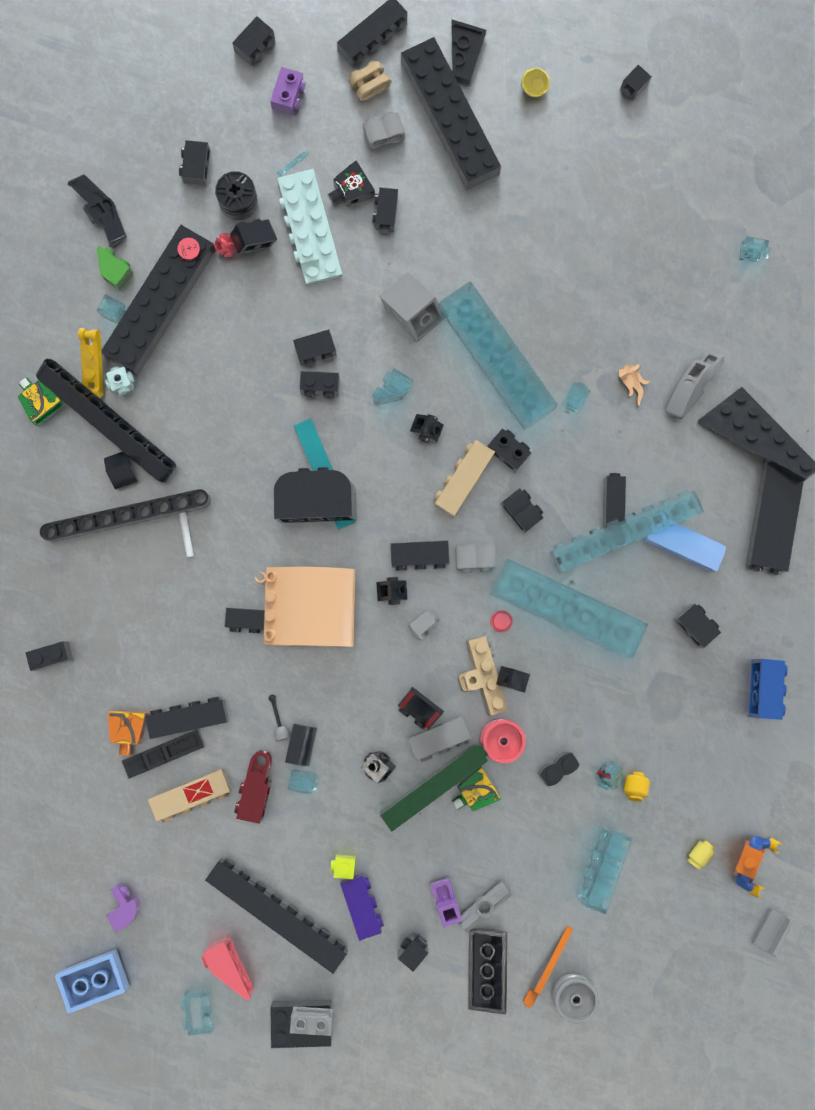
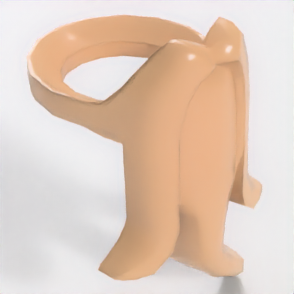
M639 364L636 366L626 365L624 369L619 370L620 379L629 390L628 397L633 395V388L638 393L637 405L640 406L644 392L641 384L647 385L650 381L643 380L638 370L641 367Z

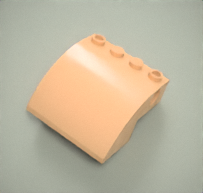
M266 567L264 645L353 647L355 569Z

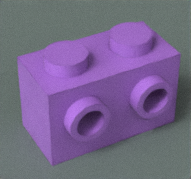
M281 67L270 100L273 110L293 115L294 110L299 108L300 92H304L306 85L303 73Z

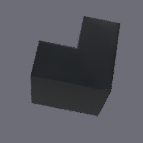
M123 451L104 458L105 470L114 489L137 482V476L132 467L131 459Z

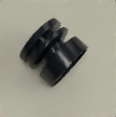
M231 171L224 174L218 180L215 186V195L222 213L227 218L235 221L250 218L258 206V197L252 179L242 172Z

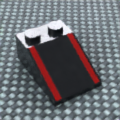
M413 687L409 689L398 704L400 707L398 711L407 718L409 715L415 718L414 723L421 729L425 727L429 729L444 713L441 708Z

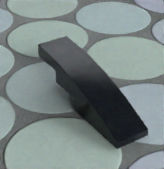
M196 729L124 759L121 762L128 779L204 748Z

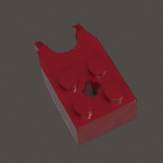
M259 750L251 757L246 779L241 782L239 794L242 795L241 800L239 799L236 802L234 813L237 814L236 819L257 824L263 821L272 781H268L272 764L270 752ZM258 756L265 758L266 763L264 766L257 763Z

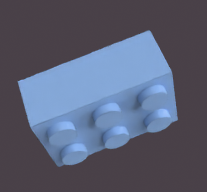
M117 949L62 969L55 975L68 1014L124 993L130 987Z

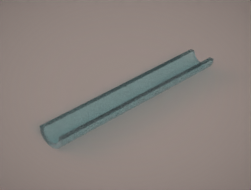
M306 150L280 169L277 174L281 177L308 156V152Z

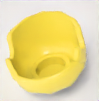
M532 68L524 73L521 87L528 96L540 97L549 89L550 78L546 71L540 68Z

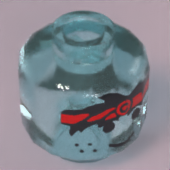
M613 761L604 762L595 774L596 779L599 781L597 785L606 791L609 788L612 790L617 789L625 777L622 772L624 769Z

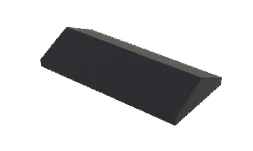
M472 929L469 931L468 1010L506 1014L507 932L495 929Z

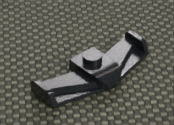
M85 174L68 181L67 184L88 202V204L84 205L83 210L91 222L96 224L101 221L109 246L113 247L121 243L127 236L112 199L100 190Z

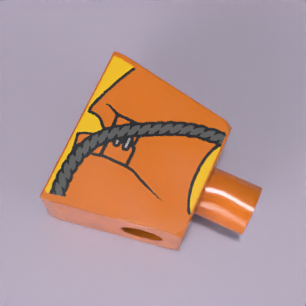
M108 711L110 743L120 744L119 755L130 756L131 745L141 744L146 727L145 716H148L149 713Z

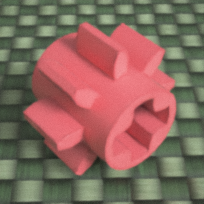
M221 233L220 237H217L215 240V250L219 255L231 257L232 253H236L235 245L228 233Z

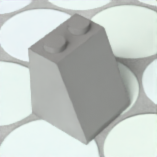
M409 272L400 277L380 295L384 307L416 342L444 319L436 297Z

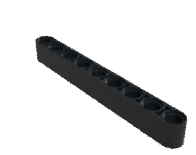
M49 358L43 361L36 373V377L41 383L159 482H167L176 468V464L171 458L60 364Z
M192 490L46 523L40 528V536L49 542H58L178 515L183 512L204 509L210 505L211 498L205 490ZM201 494L205 495V501L200 504L197 503V497ZM180 499L187 500V504L183 508L178 507ZM162 503L168 504V509L165 512H160L159 510ZM148 507L149 513L146 516H141V509ZM129 511L130 518L123 521L122 514ZM110 515L111 522L104 525V517ZM92 520V526L89 529H85V522ZM72 524L73 531L66 533V526ZM53 528L54 535L48 538L47 531Z

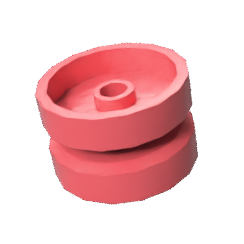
M495 719L487 723L481 730L479 738L480 745L486 750L488 757L499 763H511L518 759L524 752L526 744L525 734L521 727L505 719ZM501 738H505V739H506L505 743L502 742V745H501V744H500V739H501Z

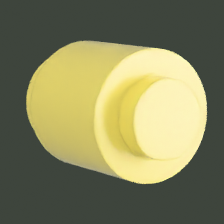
M706 840L704 842L699 841L690 852V857L687 861L701 870L702 867H706L715 855L713 851L715 847Z

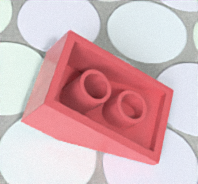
M228 935L208 945L202 953L203 957H201L205 968H209L212 974L245 1000L250 999L254 988L230 936Z

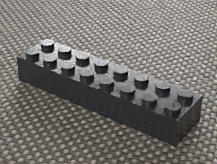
M435 37L401 52V64L466 191L500 175L501 165Z
M180 224L104 345L102 354L105 358L121 367H125L127 371H131L134 375H139L216 250L212 242ZM184 238H193L200 246V253L193 260H185L178 253V244Z

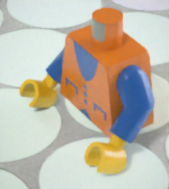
M758 836L752 837L750 841L746 840L733 873L736 876V884L748 891L750 895L761 898L759 893L760 890H764V887L752 882L764 856L765 848L779 853L776 848L778 845H782V843L773 838L766 839Z

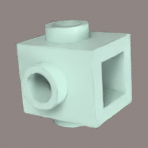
M117 366L106 373L108 378L105 380L109 391L112 390L117 396L128 394L131 390L135 389L132 383L135 382L131 371L128 372L125 367Z

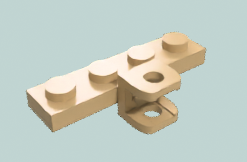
M486 636L467 641L466 644L474 670L458 676L461 690L468 692L480 689L488 716L507 711L508 707L502 687L496 685L498 674Z

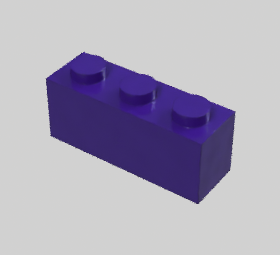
M362 873L354 876L353 879L342 880L340 885L359 941L381 934V927L384 926L381 915L377 916L375 908L378 906L375 896L371 897L368 890L371 889L369 878H364Z

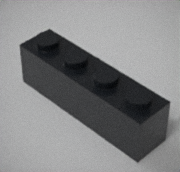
M387 0L337 42V51L351 67L356 63H361L368 53L374 52L380 43L384 40H389L397 29H402L407 24L408 12L397 0Z
M218 696L207 699L208 703L200 704V701L188 703L189 707L181 708V705L169 707L170 711L162 712V709L150 711L151 715L145 716L149 738L153 739L229 722L225 699L219 700Z

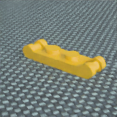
M80 328L78 330V338L80 339L82 384L97 397L101 398L104 392L101 333L99 330L92 329L88 331V329Z

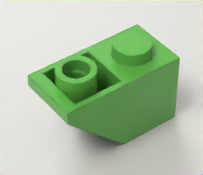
M98 246L97 254L100 274L105 281L120 291L133 274L130 264L123 258L119 260L114 257L116 254L109 248L103 249Z

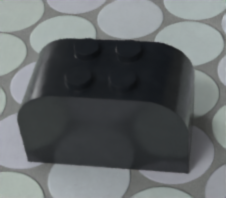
M319 467L317 471H310L309 468H299L298 471L285 473L279 477L274 486V519L280 523L357 521L355 487L342 472L329 470L328 467Z

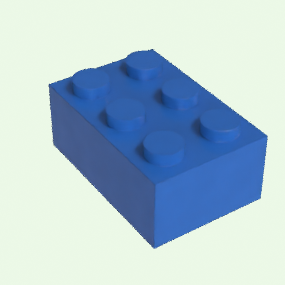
M770 659L751 660L748 717L783 719L786 712L783 698L787 692L784 678L788 672L785 661Z

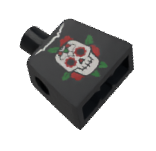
M357 160L333 179L335 190L328 193V197L333 204L342 199L347 207L375 197V189Z

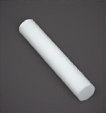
M186 512L179 513L186 557H194Z

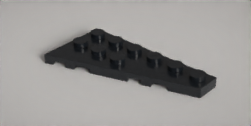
M743 387L739 388L698 420V424L703 427L705 425L712 429L714 433L727 437L731 442L755 455L762 456L770 463H775L782 467L784 471L803 481H806L815 474V461Z

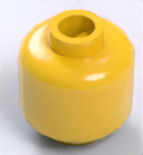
M635 771L632 775L626 776L623 792L628 796V800L642 802L643 799L648 797L650 780L644 777V773Z

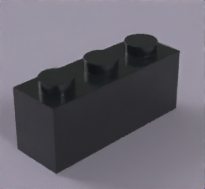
M448 540L390 543L392 568H396V571H407V567H415V570H426V566H434V569H445V565L450 564Z

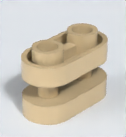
M371 61L365 68L355 70L350 74L348 82L353 89L359 88L356 95L360 101H365L388 88L392 82L388 74H382L384 68L379 61Z

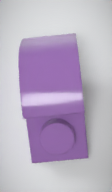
M449 877L430 883L443 928L462 922Z
M122 883L110 889L119 907L106 915L115 932L128 926L137 917L140 910L138 896L130 899V892Z

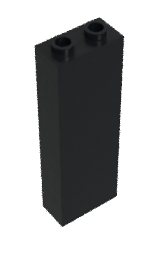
M765 458L745 566L751 567L753 571L763 572L764 569L769 570L770 574L781 575L789 571L804 481L784 471L782 467L775 463L766 461Z

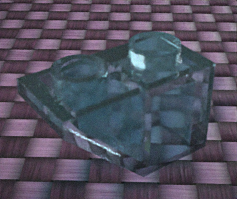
M395 368L391 372L388 371L383 378L384 384L381 388L377 387L373 394L374 404L381 405L403 400L413 385V379Z

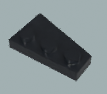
M452 19V72L456 80L470 84L487 30Z

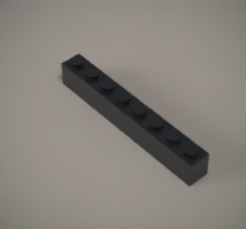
M221 858L205 879L206 882L334 974L348 952L345 949L347 946L340 940L334 941L330 938V933L325 929L321 928L319 930L316 928L310 918L306 916L304 918L297 914L299 911L292 905L286 906L282 903L283 899L275 893L271 895L266 891L267 888L258 881L257 883L253 882L247 872L243 870L238 871L234 868L235 864L229 859L225 858L223 860Z

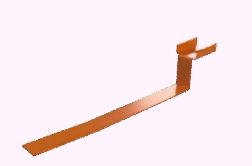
M566 927L535 990H528L523 1000L525 1006L532 1007L538 995L541 994L573 931L571 927Z

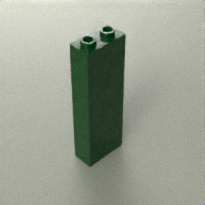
M473 743L380 812L381 818L391 832L488 762L486 758L488 753L482 745L477 746Z

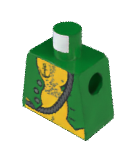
M24 378L19 382L23 392L18 395V399L34 425H40L65 405L59 397L39 380L32 384L29 378Z
M480 767L457 786L461 795L453 799L452 802L457 810L468 804L473 812L500 801L501 797L483 768Z

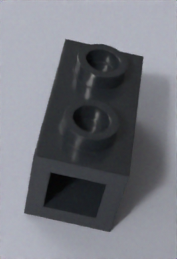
M379 187V194L375 193L374 205L378 206L377 212H373L372 223H376V230H379L381 233H390V231L394 232L398 189Z
M226 608L225 627L229 628V632H241V629H249V633L260 634V630H264L265 610Z

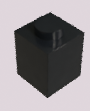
M637 65L623 80L620 89L625 96L635 100L649 85L652 76L641 66Z
M501 666L496 685L525 693L530 674Z

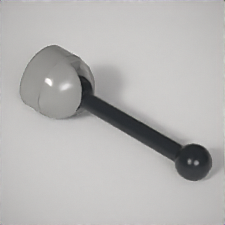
M272 694L268 699L272 703L278 726L274 732L275 741L277 742L288 739L291 736L289 730L281 725L275 703L276 696Z

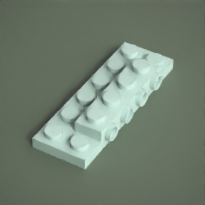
M314 169L277 178L283 197L279 199L282 210L286 209L287 216H284L287 227H291L292 233L289 234L291 245H296L297 251H294L296 263L300 262L306 286L342 277V271Z

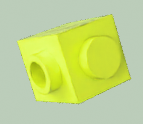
M336 854L335 860H331L330 872H334L333 878L353 879L356 856Z

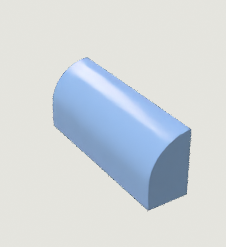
M655 514L659 523L655 525L652 520L651 527H649L643 540L644 542L712 573L718 570L725 554L726 545L669 519L664 521L662 516Z

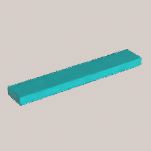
M310 418L294 425L312 470L317 471L319 467H328L329 470H333L312 419ZM335 521L338 530L356 523L355 521Z

